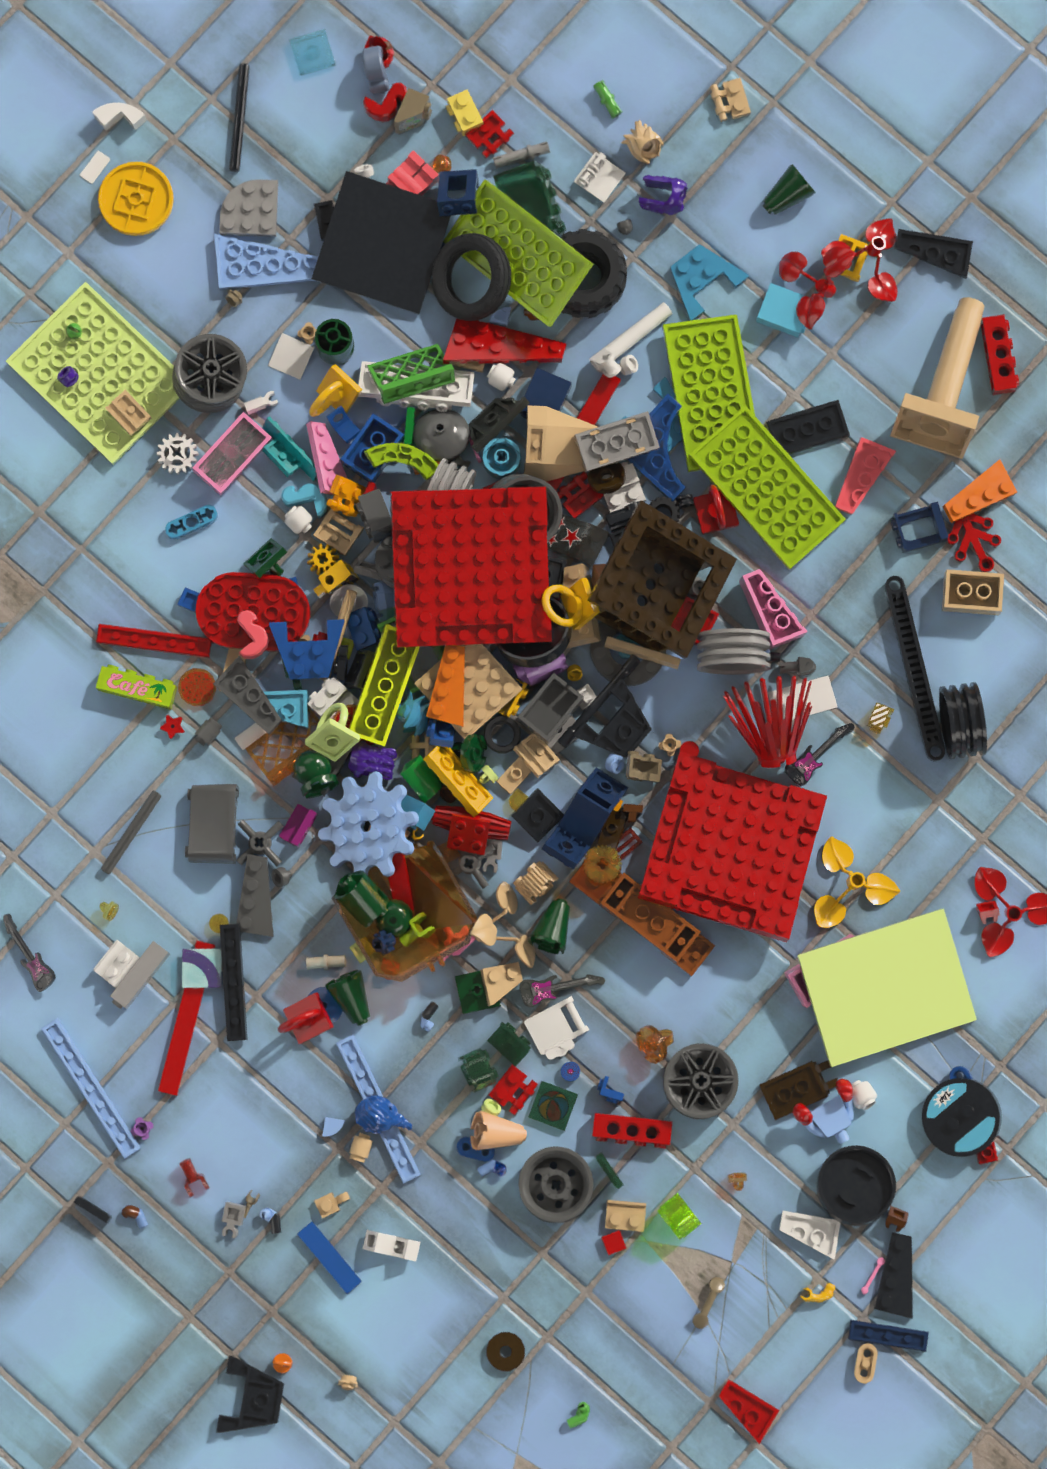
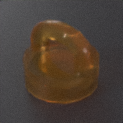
M437 155L434 158L433 169L437 173L451 171L452 163L448 156Z
M739 1172L727 1175L728 1182L733 1184L734 1189L741 1191L744 1187V1181H747V1173Z

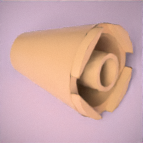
M484 1111L476 1112L472 1120L471 1129L474 1130V1136H470L472 1148L475 1150L521 1145L526 1140L527 1132L520 1124Z

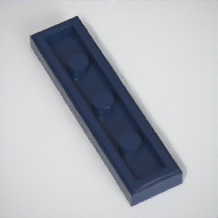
M850 1320L848 1340L926 1352L929 1332Z

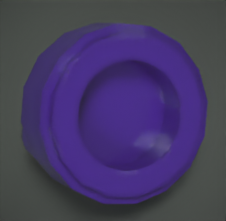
M71 366L64 367L57 376L58 381L65 387L73 386L79 378L78 373Z

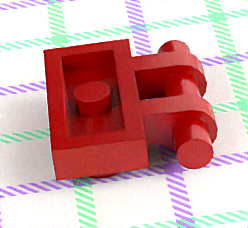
M494 110L490 111L482 119V125L469 130L465 134V137L477 149L482 145L486 147L482 152L486 159L491 154L494 155L497 149L503 143L509 142V138L514 135L510 128L505 133L501 130L505 126V122ZM496 134L499 138L491 143L489 139Z
M585 472L579 476H574L569 484L563 485L559 488L560 491L557 492L560 499L566 497L567 501L562 506L574 520L604 497L603 494L592 490L589 483L586 485L583 482L588 478ZM578 486L581 490L572 495L570 491Z
M512 1064L489 1093V1096L503 1107L508 1101L511 1102L513 1105L508 1111L515 1115L519 1109L521 1110L524 1107L523 1104L527 1098L535 1093L534 1089L538 1084L531 1080L528 1086L523 1083L527 1075ZM520 1087L524 1091L518 1099H515L513 1095Z

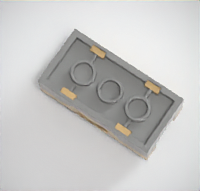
M648 411L573 436L576 445H578L585 472L660 448Z

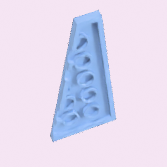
M214 234L219 290L315 281L311 278L319 256L305 255L291 250H282L278 247Z

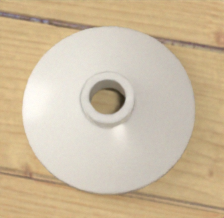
M346 584L337 588L330 598L332 612L337 617L339 616L348 589L357 592L351 612L367 607L368 598L362 588L353 584Z

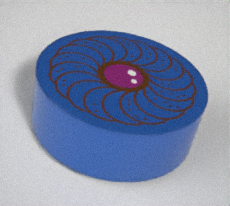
M566 1062L561 1068V1075L566 1081H575L580 1075V1068L575 1062Z

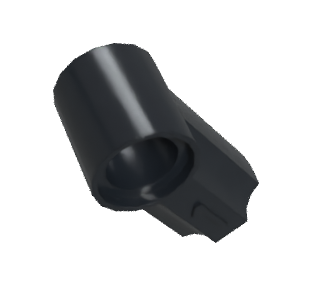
M639 501L626 505L624 509L605 515L611 531L627 525Z

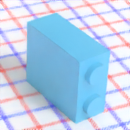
M770 283L756 322L798 338L800 332L804 334L806 327L798 319L796 312L797 304L804 295Z

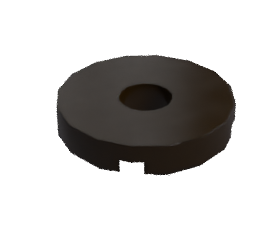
M618 462L592 470L587 475L592 490L601 494H609L619 490L626 480L625 470ZM604 475H611V477L607 479L602 478Z
M500 1332L489 1341L486 1348L487 1358L495 1369L512 1371L523 1362L525 1346L516 1334ZM503 1346L511 1348L512 1353L509 1357H503L500 1354V1349Z

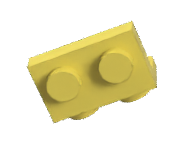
M467 89L447 98L448 105L445 107L449 116L453 115L455 119L453 123L457 132H461L465 136L467 131L483 124V120Z

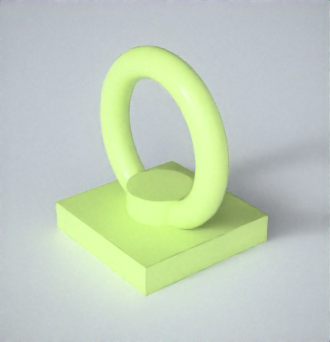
M343 703L331 705L321 716L316 730L305 739L306 746L334 762L360 741L359 734L345 727L348 718L346 705ZM340 710L339 722L330 718L333 713Z

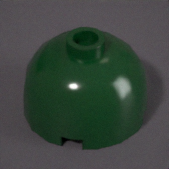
M397 899L389 900L386 906L388 908L387 913L382 917L378 916L375 919V923L379 931L385 930L387 934L392 933L395 938H398L411 929L409 921L414 916L411 908L404 901Z

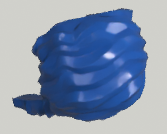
M370 1096L362 1100L355 1107L356 1123L362 1126L366 1133L380 1134L382 1131L389 1130L392 1126L407 1128L408 1130L412 1129V1124L402 1114L398 1113L396 1106L390 1100L384 1097Z

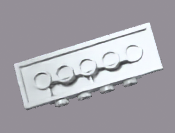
M362 361L358 384L362 391L359 397L376 398V403H380V405L385 407L396 404L401 408L417 406L420 410L436 408L439 412H446L447 409L452 410V406L471 407L475 372L454 370L455 382L384 404L367 365L376 362ZM393 364L392 367L400 369L402 365ZM406 366L405 368L406 371L413 372V370L415 369L414 367ZM377 369V370H374V371H375L376 373L383 374V372H384L385 370H384V369ZM419 369L418 372H417V374H420V373H423V372H426V371ZM389 371L387 374V376L394 378L397 375V373ZM401 375L399 379H404L408 376ZM383 380L382 385L391 382Z

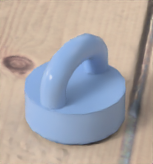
M611 753L605 762L606 770L614 774L620 773L624 768V758Z

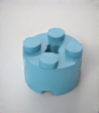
M497 438L490 441L485 446L483 452V465L486 472L498 480L508 475L516 474L521 465V454L516 443L506 438ZM505 456V461H499L498 457L503 458Z

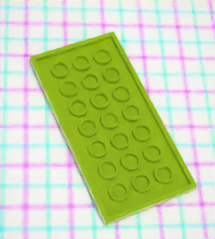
M484 179L476 191L477 214L460 215L443 242L446 244L451 239L467 233L482 234L496 241L506 253L511 267V285L508 295L545 325L551 327L593 266V263L492 183ZM473 250L461 256L491 280L490 265L484 255Z
M737 314L663 324L662 326L675 400L682 405L678 411V419L688 472L701 471L688 455L746 405L755 415Z
M746 405L688 455L788 569H791L846 520Z

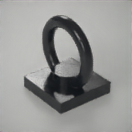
M369 650L356 652L343 684L346 688L360 689L362 692L374 658V652Z

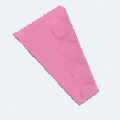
M310 421L306 426L320 493L334 495L329 491L336 474L347 478L326 424Z

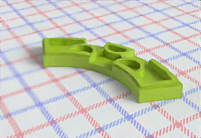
M385 443L364 451L373 468L388 462L403 463L418 471L424 480L432 477L438 467V463L431 456L408 444Z

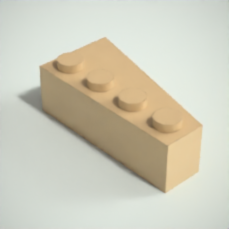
M583 563L564 567L563 586L570 588L581 578H587L591 590H593L589 567ZM594 617L579 630H573L572 628L571 639L566 649L601 641L598 620Z

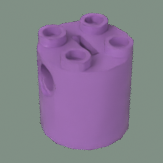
M563 653L554 661L539 667L528 668L513 664V669L518 679L529 684L531 687L549 679L553 673L557 675L568 668Z

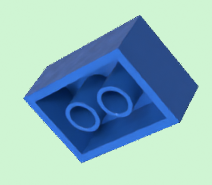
M372 413L340 459L341 463L366 481L375 483L388 463L373 468L364 451L385 443H403L404 433Z

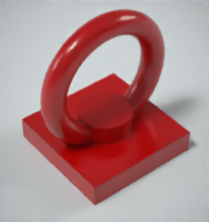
M715 485L709 486V494L693 497L702 535L739 526L736 509L718 491Z
M318 992L283 1009L287 1021L278 1026V1032L285 1033L293 1030L298 1043L303 1044L334 1028Z

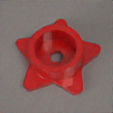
M166 715V723L160 727V730L166 731L170 739L175 734L184 733L185 731L181 727L183 718L178 717L174 719Z

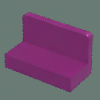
M297 804L279 837L299 848L318 814L311 809L309 810Z

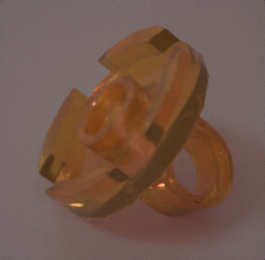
M652 1025L640 1028V1031L636 1034V1042L639 1050H643L647 1055L644 1057L647 1061L657 1064L666 1058L667 1046L674 1042L672 1030L664 1029L658 1031Z

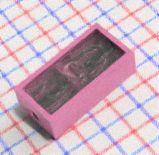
M243 412L194 465L192 471L221 496L256 458L263 447L271 441L272 437Z

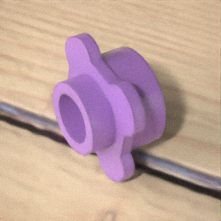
M141 1117L136 1118L131 1134L134 1136L138 1135L143 1140L148 1139L150 1129H153V1123L150 1121L146 1122Z

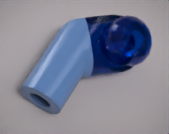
M490 1160L477 1168L482 1177L489 1172L498 1174V1176H504L507 1172L505 1164L495 1160Z

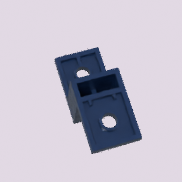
M596 767L576 793L559 825L541 850L545 851L549 856L556 858L565 866L575 870L594 844L613 809L629 787Z

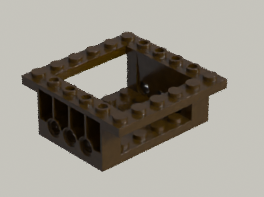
M640 500L587 601L599 608L600 613L595 616L596 619L641 646L658 652L669 649L685 659L688 657L737 558ZM656 563L660 564L662 567V572L660 574L656 573L654 570V565ZM712 567L680 631H677L671 625L698 572ZM647 580L653 582L654 587L652 590L646 588L645 583ZM639 596L645 599L644 606H640L637 603Z

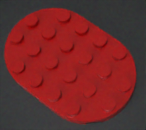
M224 573L218 575L203 587L196 602V618L202 632L213 643L225 648L243 649L253 642L237 621L242 611L248 610L257 616L258 622L254 624L261 626L269 638L268 647L265 650L267 652L279 651L269 626L270 622H287L288 642L299 641L304 636L310 623V605L305 593L295 582L282 576L263 574L259 578L253 573Z

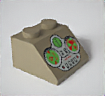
M408 88L394 120L396 134L419 127L424 124L425 120H429L432 113V104L428 95Z

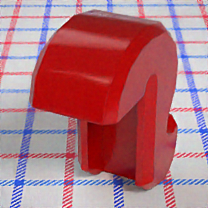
M393 83L381 105L364 96L363 104L367 115L380 122L390 121L397 113V102L402 104L407 89L405 85Z

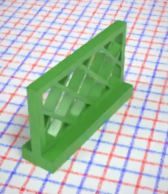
M438 344L367 365L384 404L455 382L454 368L452 364H443L444 354ZM437 352L436 358L428 356L429 353ZM412 358L420 359L418 363L410 361ZM424 360L433 362L430 367L422 365ZM396 363L403 364L400 369L392 367ZM436 364L443 365L442 367L434 368ZM406 366L415 368L413 372L405 370ZM384 369L385 371L383 372V374L376 373L374 370ZM419 369L426 371V372L417 374V372H418ZM391 371L397 373L395 378L387 376L388 372ZM401 375L408 376L407 378L399 379ZM383 380L391 382L382 385Z

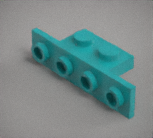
M269 416L262 428L273 440L265 445L262 451L287 478L301 468L312 481H315L317 474L314 461Z

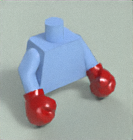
M847 1079L836 1081L835 1086L839 1094L838 1096L812 1111L802 1103L796 1104L792 1110L794 1118L801 1122L809 1132L820 1138H829L835 1135L839 1144L849 1140L850 1138L844 1128L850 1126L854 1118V1104L852 1100L853 1086Z

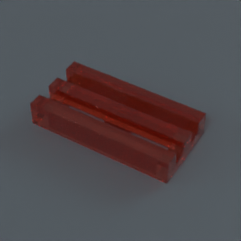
M631 827L622 834L620 841L630 833L632 837L618 847L617 851L612 852L610 855L607 853L610 849L605 848L601 851L613 867L643 843ZM632 841H637L633 846H631L628 850H626L622 855H620L617 859L613 861L612 858L616 854H618Z

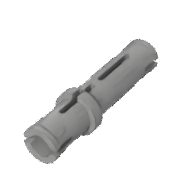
M547 141L493 157L496 169L523 160H533L534 157L550 153Z

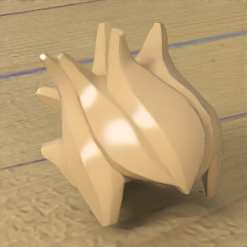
M641 120L635 121V130L630 129L632 134L623 135L626 139L621 143L628 145L630 152L637 160L649 164V159L660 156L661 145L663 146L664 143L661 137L652 131L650 126L647 127L646 123L643 126Z

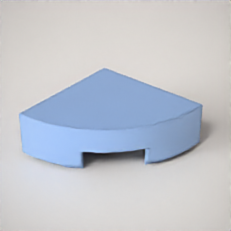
M503 307L491 315L489 323L507 327L511 307Z
M325 1117L322 1136L329 1137L338 1133L343 1127L345 1120Z

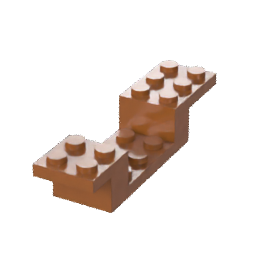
M595 852L589 855L569 881V883L613 917L617 916L661 950V954L691 977L715 947L713 943L700 934L701 931L671 908L639 899L638 895L641 885L627 874L620 873Z

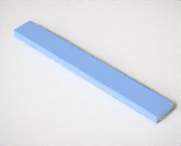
M57 1018L41 1028L123 1158L126 1159L140 1150V1145L131 1134V1131L59 1019Z
M354 1035L337 1042L336 1045L362 1099L365 1100L370 1096L383 1097ZM392 1126L389 1130L382 1131L380 1136L403 1184L420 1176L421 1174L399 1128Z

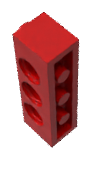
M1005 314L984 317L980 327L992 395L1015 392L1017 386H1019V377L1014 372L1016 360L1015 356L1011 355L1013 342L1012 338L1008 337L1007 332L1010 331L1009 321L1005 320ZM999 333L1002 339L996 340L992 334ZM1002 351L1005 357L998 358L996 352ZM999 370H1006L1008 372V376H1001L999 374Z
M595 1113L592 1137H596V1141L600 1142L615 1139V1143L627 1144V1141H634L636 1146H646V1143H653L655 1148L666 1149V1145H670L673 1121ZM611 1123L618 1126V1132L614 1135L609 1134L607 1131V1126ZM631 1125L635 1126L638 1130L637 1135L634 1137H630L626 1132L627 1127ZM648 1128H654L657 1131V1136L654 1139H649L646 1136Z

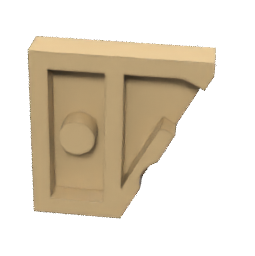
M519 962L480 970L488 1006L494 1005L523 981Z

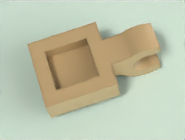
M331 1192L314 1200L321 1217L325 1218L340 1211L338 1204L349 1200L350 1197L348 1192H344L336 1197Z

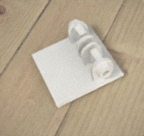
M595 152L574 182L604 203L626 173L605 159L606 156L600 152L598 154Z

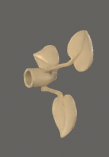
M502 881L497 888L496 899L499 906L504 909L503 912L493 919L488 914L480 915L470 935L486 946H493L496 940L515 941L517 943L515 945L517 956L527 967L533 968L535 963L534 944L532 946L528 942V936L523 935L520 939L516 937H496L497 928L493 923L507 914V911L510 914H515L518 907L517 896L507 882Z

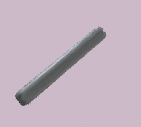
M154 790L151 792L102 865V871L107 874L112 872L160 800L161 795Z

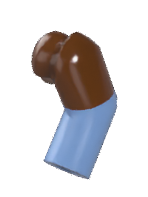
M127 1205L122 1209L123 1217L136 1219L139 1229L148 1226L141 1208Z

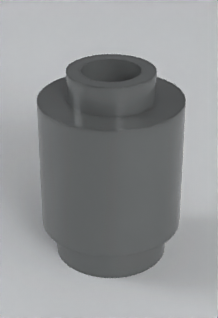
M210 717L194 733L197 736L195 740L202 746L205 744L210 745L221 732L222 726Z

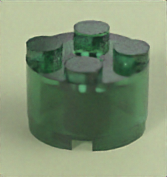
M477 1048L458 1057V1062L461 1060L463 1062L460 1068L468 1085H473L475 1088L472 1090L473 1093L496 1083L495 1079L499 1076L494 1067L491 1068L488 1062L490 1056L486 1049L481 1050V1048Z

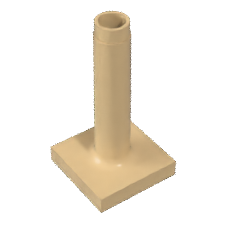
M964 297L959 300L927 399L905 393L890 437L963 459L976 429L979 416L956 409L982 321L984 304L979 300L970 297Z

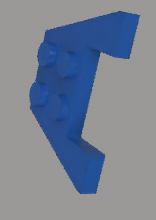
M344 619L327 620L328 640L288 642L287 622L269 623L290 679L329 678L344 626Z

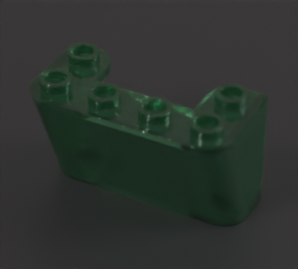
M533 160L493 175L495 185L499 190L557 236H563L566 226L560 218L561 208L555 200L557 194L554 186L551 185L550 179L552 176L548 168Z

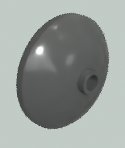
M435 409L425 413L417 421L413 430L415 447L427 453L435 461H441L443 458L451 460L459 456L467 447L470 438L469 426L463 416L448 409L446 412H439ZM439 427H442V428H443V430H441V431H438L437 429H438Z

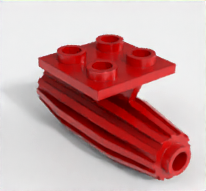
M436 806L434 809L435 813L431 818L433 820L432 824L449 831L446 848L485 855L487 839L508 840L512 823L510 820L484 811L473 817L464 807Z

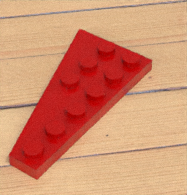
M456 318L443 358V364H449V362L467 364V362L477 361L479 364L509 363V361H519V363H526V361L562 362L567 343L478 320L465 321Z

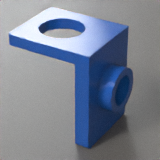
M339 406L326 416L335 432L346 444L356 438L361 431L350 420L342 406ZM337 414H342V418L339 421H333Z

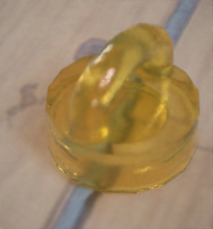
M113 901L109 904L101 902L99 905L100 910L103 912V918L108 921L113 920L119 910V904Z

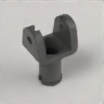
M798 657L793 662L779 663L781 667L780 674L797 673L800 676L814 673L816 670V664L812 659Z

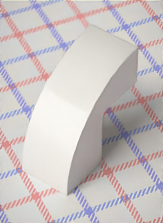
M109 103L92 111L94 118L106 131L123 117L135 130L147 121L145 115L139 109L125 103Z
M367 1230L363 1249L416 1261L420 1242Z

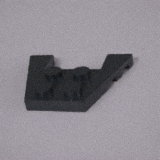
M619 678L609 691L623 703L621 708L599 733H596L589 725L582 722L572 735L627 758L628 751H634L652 728L635 702L625 681Z
M229 1355L226 1373L246 1376L240 1417L219 1415L216 1433L278 1423L285 1383Z

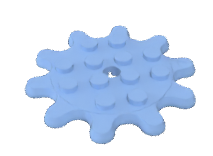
M372 772L364 787L358 786L354 778L346 777L342 781L343 798L338 801L333 798L324 800L322 806L326 812L330 813L331 823L328 827H323L319 830L318 837L321 841H332L335 844V852L330 858V864L334 868H340L344 863L351 862L354 866V872L362 870L368 875L369 869L376 866L385 877H390L395 872L392 862L393 856L396 853L408 856L414 852V845L406 839L405 831L408 827L418 823L419 816L414 811L405 812L401 808V801L407 794L405 786L397 785L391 791H386L382 787V774L380 772ZM369 821L371 824V828L368 832H366L363 828L365 822Z

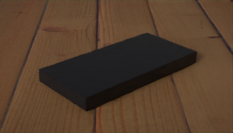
M839 400L766 421L768 431L789 455L850 436Z

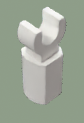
M269 391L265 397L260 396L245 402L244 405L248 415L265 409L268 405L276 406L278 404L277 400H269L271 396L275 395L274 391Z

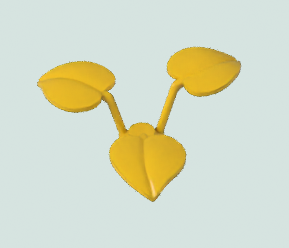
M832 836L823 847L822 862L830 872H836L841 869L842 872L848 874L849 877L846 880L848 888L837 900L830 895H825L816 901L814 915L817 925L822 928L833 927L844 919L846 907L839 902L851 890H856L862 886L867 888L865 896L874 905H883L900 893V889L895 882L884 874L872 873L865 881L862 873H853L844 869L852 864L854 858L853 851L846 843Z

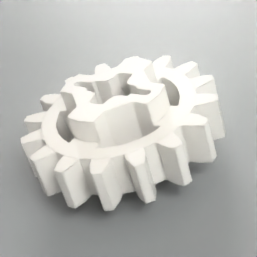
M176 433L174 438L169 434V440L163 438L164 445H158V448L161 450L157 452V456L161 457L158 459V462L160 464L164 463L162 468L164 470L169 468L170 474L174 470L177 475L180 474V470L187 473L186 468L192 469L191 463H197V459L194 458V456L199 455L197 451H194L197 446L192 444V438L186 440V434L182 438L178 433ZM168 449V450H169V455L167 456V459H166L165 453H166V450ZM188 449H190L189 459L186 457ZM173 450L177 451L178 453L180 452L182 458L178 455L175 456Z

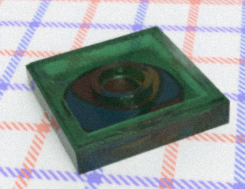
M542 1081L528 1118L565 1131L578 1094Z
M601 1152L595 1159L614 1187L619 1189L623 1186V1183Z

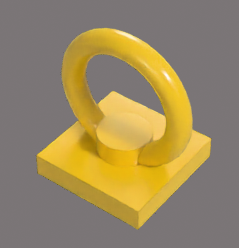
M334 364L330 367L316 390L320 395L309 409L310 416L316 417L320 415L330 405L335 409L342 406L347 414L361 393L362 388Z
M581 578L570 588L562 585L549 586L542 595V605L545 613L554 623L560 626H572L573 630H579L600 613L596 605L587 601L592 592L587 578ZM553 593H562L561 599L569 619L559 617L551 608L550 596Z

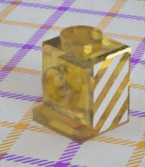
M876 702L867 723L870 731L880 734L883 727L887 728L891 717H888V714L892 715L894 709Z

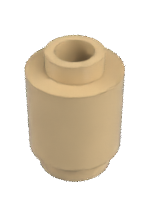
M359 1133L358 1136L354 1135L349 1151L351 1154L350 1159L363 1163L366 1158L368 1159L373 1143L372 1140H369V1135Z

